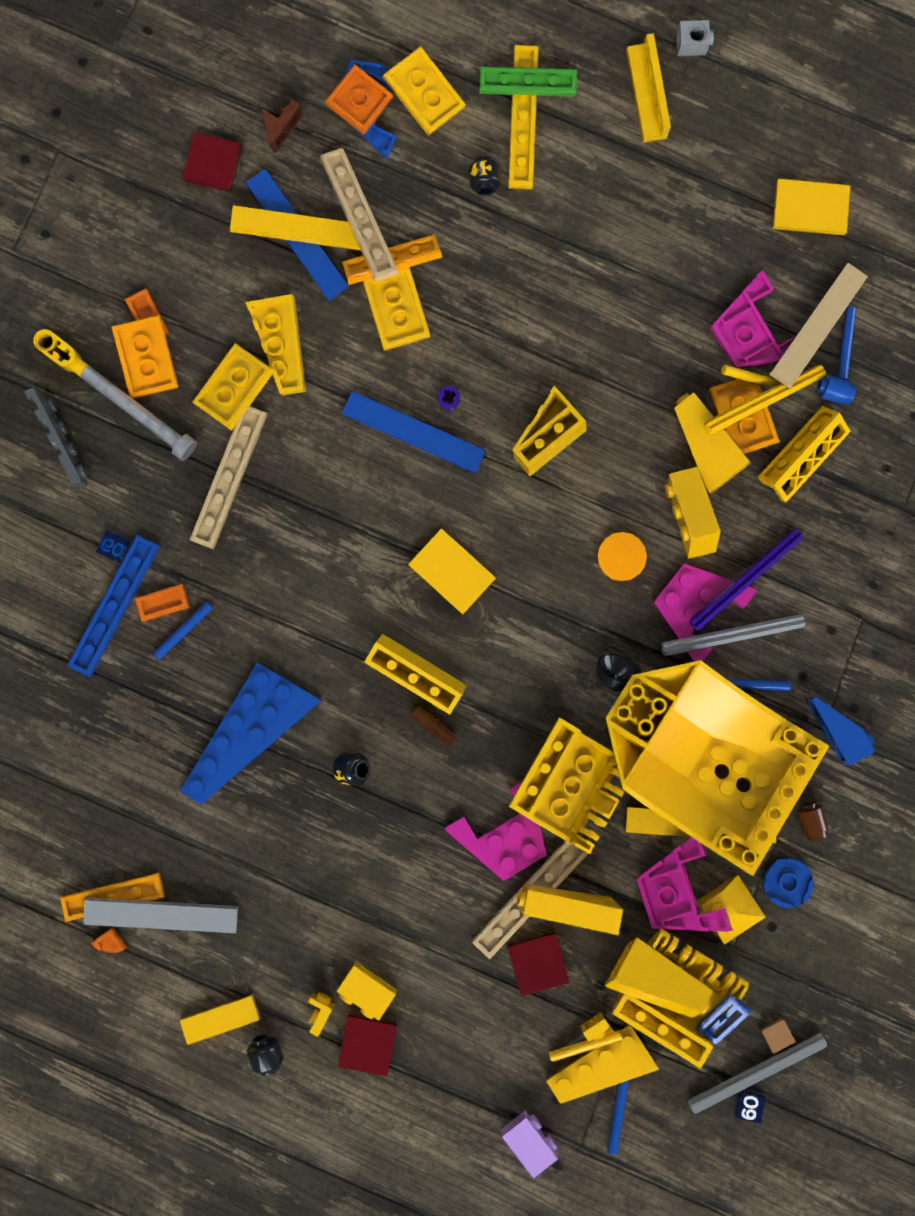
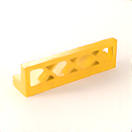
M654 33L646 34L644 44L628 46L626 50L643 143L667 139L671 128Z
M822 406L758 476L761 483L774 489L781 501L787 502L851 432L840 412ZM838 425L840 431L832 437L833 430ZM823 443L822 451L816 455L817 447ZM807 461L806 468L802 473H799L800 466ZM791 479L789 487L784 491L782 486L787 480Z

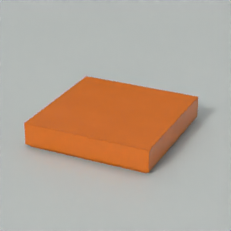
M354 64L325 101V105L365 135L393 99L394 95Z

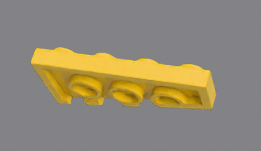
M289 294L245 302L251 313L254 327L260 337L263 351L268 358L269 366L275 371L273 377L279 393L283 396L306 392L295 296Z
M631 1025L621 1029L624 1040L592 1049L546 1079L560 1104L659 1070Z

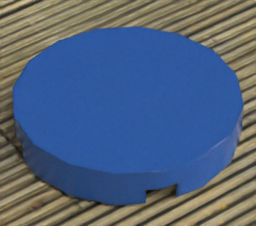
M782 857L768 864L763 872L762 885L769 900L780 907L793 908L808 900L813 891L814 881L809 868L796 858Z

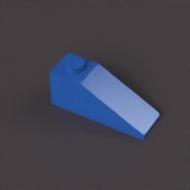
M817 697L806 699L842 765L851 766L876 752L872 746L874 740L869 732L864 731Z

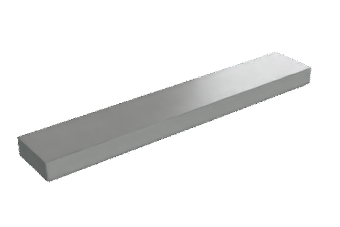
M86 897L84 902L83 925L221 933L237 932L238 906Z

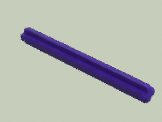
M796 528L791 530L689 621L690 625L695 630H700L803 539L802 533Z

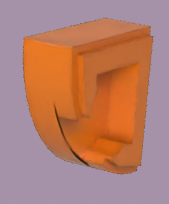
M114 927L91 942L97 950L107 953H118L127 948Z

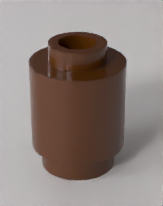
M816 802L802 804V809L798 810L797 813L804 835L807 836L809 841L826 838L829 828L822 805H816Z

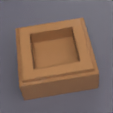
M782 1017L760 1028L773 1054L795 1043Z

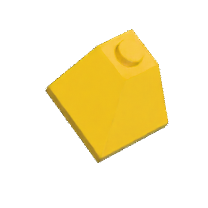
M738 874L696 901L704 914L726 907L733 930L729 932L715 931L724 945L766 917Z

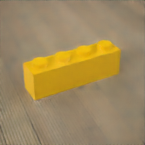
M384 634L376 641L364 661L369 666L448 714H451L467 687L463 682Z

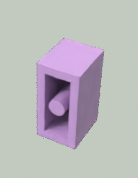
M524 1110L501 1129L502 1138L534 1179L558 1160L556 1153L558 1147L549 1135L545 1137L541 1132L542 1126L534 1115L529 1116Z

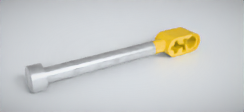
M47 329L39 330L35 334L33 342L38 350L65 371L76 373L173 448V455L184 461L193 453L197 446L196 440L188 434L181 436L85 363L81 359L80 354L65 341ZM52 339L51 346L44 348L45 341ZM61 351L70 357L68 361L59 355Z

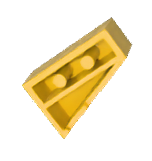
M553 386L550 395L544 404L540 406L537 415L531 424L527 426L513 448L514 459L529 476L533 475L587 431L586 420L555 386Z
M698 467L670 473L668 484H665V491L667 497L672 500L673 515L678 522L687 559L715 553L721 531Z

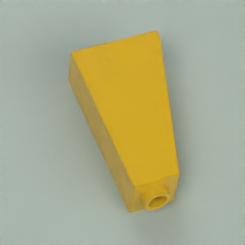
M694 392L691 395L686 393L677 400L676 403L678 405L674 409L706 489L712 494L751 463L724 429L712 435L706 432L704 423L714 416Z
M524 884L523 891H519L517 896V906H520L519 909L523 915L619 935L623 909L611 897Z
M638 937L627 943L605 984L609 989L691 1018L707 1012L711 1005L709 999L713 993L710 988Z

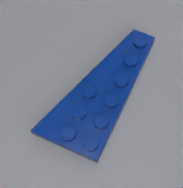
M257 663L180 792L203 804L322 700L262 664Z

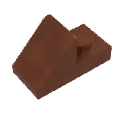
M293 99L288 106L282 107L279 118L262 109L268 141L274 153L279 150L303 115L300 104Z

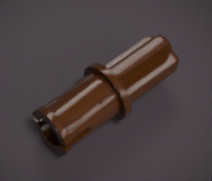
M421 704L410 715L427 730V734L430 732L446 747L450 746L455 740L456 736L439 721L440 718L436 719Z

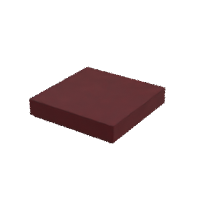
M194 133L183 174L184 182L231 192L242 149L241 143Z
M556 932L507 945L521 996L570 983Z
M348 1014L338 1067L388 1077L397 1024Z

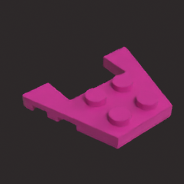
M761 271L710 328L731 365L739 369L778 362L796 337L794 336L778 345L753 304L774 290L764 271Z
M684 563L653 604L678 639L692 637L695 635L692 633L694 628L689 623L691 618L733 581ZM748 586L732 602L743 609L757 590ZM707 647L688 651L687 653L692 662L703 661L712 648Z
M522 781L509 789L513 797ZM520 813L479 838L476 837L464 816L445 827L452 837L503 881L546 856L540 825Z
M692 837L636 879L652 929L732 931L733 928L726 907L700 914L684 863L707 856L708 854L705 846Z

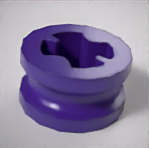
M453 386L443 387L438 393L439 405L445 410H452L458 406L460 401L459 391ZM447 392H450V395L452 393L455 395L451 404H448V401L446 403L443 401Z

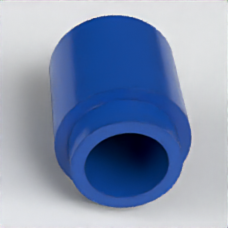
M828 374L825 378L820 379L817 385V392H819V398L840 405L844 403L850 404L855 396L856 386L852 385L851 381Z

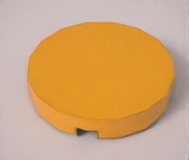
M625 532L614 533L605 538L598 549V566L603 574L611 580H631L638 576L645 567L647 559L645 546L633 534Z

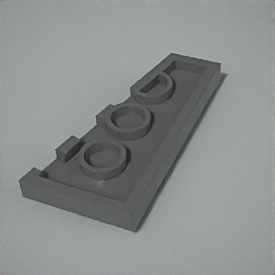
M34 387L24 391L28 400L34 401L38 407V410L34 411L38 420L42 422L45 428H49L50 431L46 435L54 449L60 450L61 453L57 457L72 486L79 490L88 486L85 480L88 477L84 466L78 464L75 458L78 455L77 450L72 442H68L65 436L68 433L67 428L62 420L58 421L55 414L58 409L52 398L48 399Z

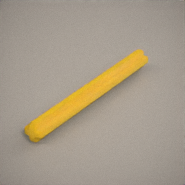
M816 365L802 372L790 389L781 383L707 420L704 423V429L708 434L712 435L820 380L826 375V370L823 369L822 365Z

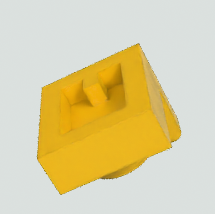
M318 992V994L312 993L308 1000V1003L321 1009H315L309 1021L313 1025L309 1033L319 1037L335 1005L331 1002L332 999L329 996Z
M602 1012L580 1025L588 1042L592 1039L595 1041L599 1040L607 1033L614 1032Z

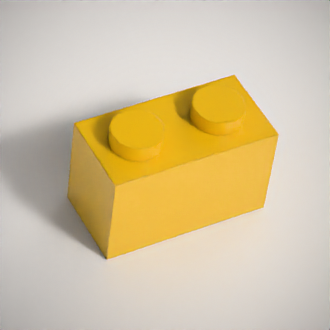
M355 961L339 985L337 992L340 994L339 997L347 1004L352 1005L354 1003L360 1007V1012L369 1019L375 1017L377 1020H380L395 997L397 989Z

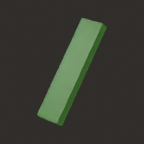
M480 67V94L576 97L577 69Z

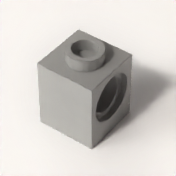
M709 20L680 21L676 32L677 56L707 54L710 45H713L714 32L710 30ZM691 36H697L700 40H694Z

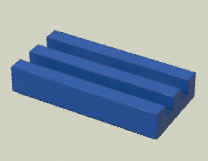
M730 992L697 1023L696 1029L717 1045L750 1014V1008L747 1005L744 1007L742 1001L736 1000ZM736 1010L740 1011V1012L737 1013L726 1025H724L715 1035L712 1034L719 1026H721L724 1022H726L727 1019H728Z

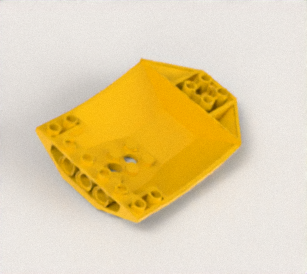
M702 660L632 675L605 718L623 790L669 823L752 876L755 874L829 748V745L794 725L739 689L702 662ZM722 764L728 768L729 774L726 778L721 779L715 775V767ZM743 778L749 782L750 787L747 792H741L737 789L736 782L738 779Z

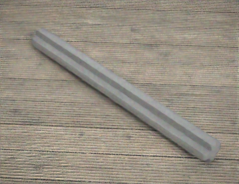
M798 614L667 641L661 644V649L664 656L799 629L805 626L803 615Z
M818 1033L690 1098L688 1102L692 1111L697 1114L826 1048V1040L821 1033Z

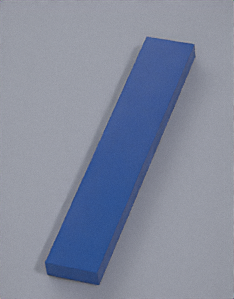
M266 169L245 182L264 210L297 214ZM286 240L328 301L349 288L319 244Z
M353 391L342 411V415L474 474H476L486 452L484 449Z
M136 535L67 665L68 667L88 677L92 676L161 546Z

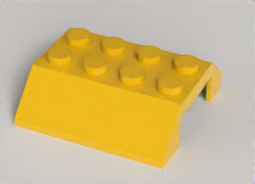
M558 718L510 802L509 807L568 843L590 854L595 845L584 839L583 835L595 841H598L600 836L584 827L588 820H591L596 825L605 828L607 822L595 816V814L598 813L610 819L620 801L607 792L610 791L620 797L624 794L621 788L610 784L613 776L620 780L614 752L582 734L580 729Z
M660 928L647 942V945L713 991L709 999L711 1001L709 1009L705 1014L701 1013L691 1018L619 992L612 1014L701 1069L714 1046L710 1042L711 1040L696 1029L697 1023L730 992L734 995V998L741 1000L749 987V982L741 977L736 978L737 975L731 971L719 981L716 978L722 972V965L718 963L714 965V960L696 949L692 952L693 947L685 945L678 954L672 952L676 949L679 939L675 936L670 938L671 934Z

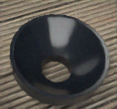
M617 654L601 656L596 665L598 678L604 686L615 692H621L632 675L641 673L640 667L634 661Z

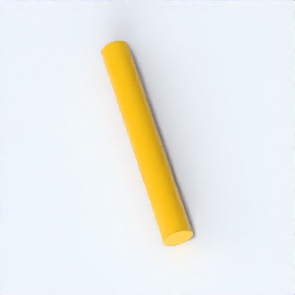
M723 365L721 369V374L766 387L773 388L781 384L775 378L729 365Z
M620 1029L607 1033L596 1041L594 1039L589 1042L585 1040L550 1051L549 1055L551 1061L554 1062L624 1040V1036Z

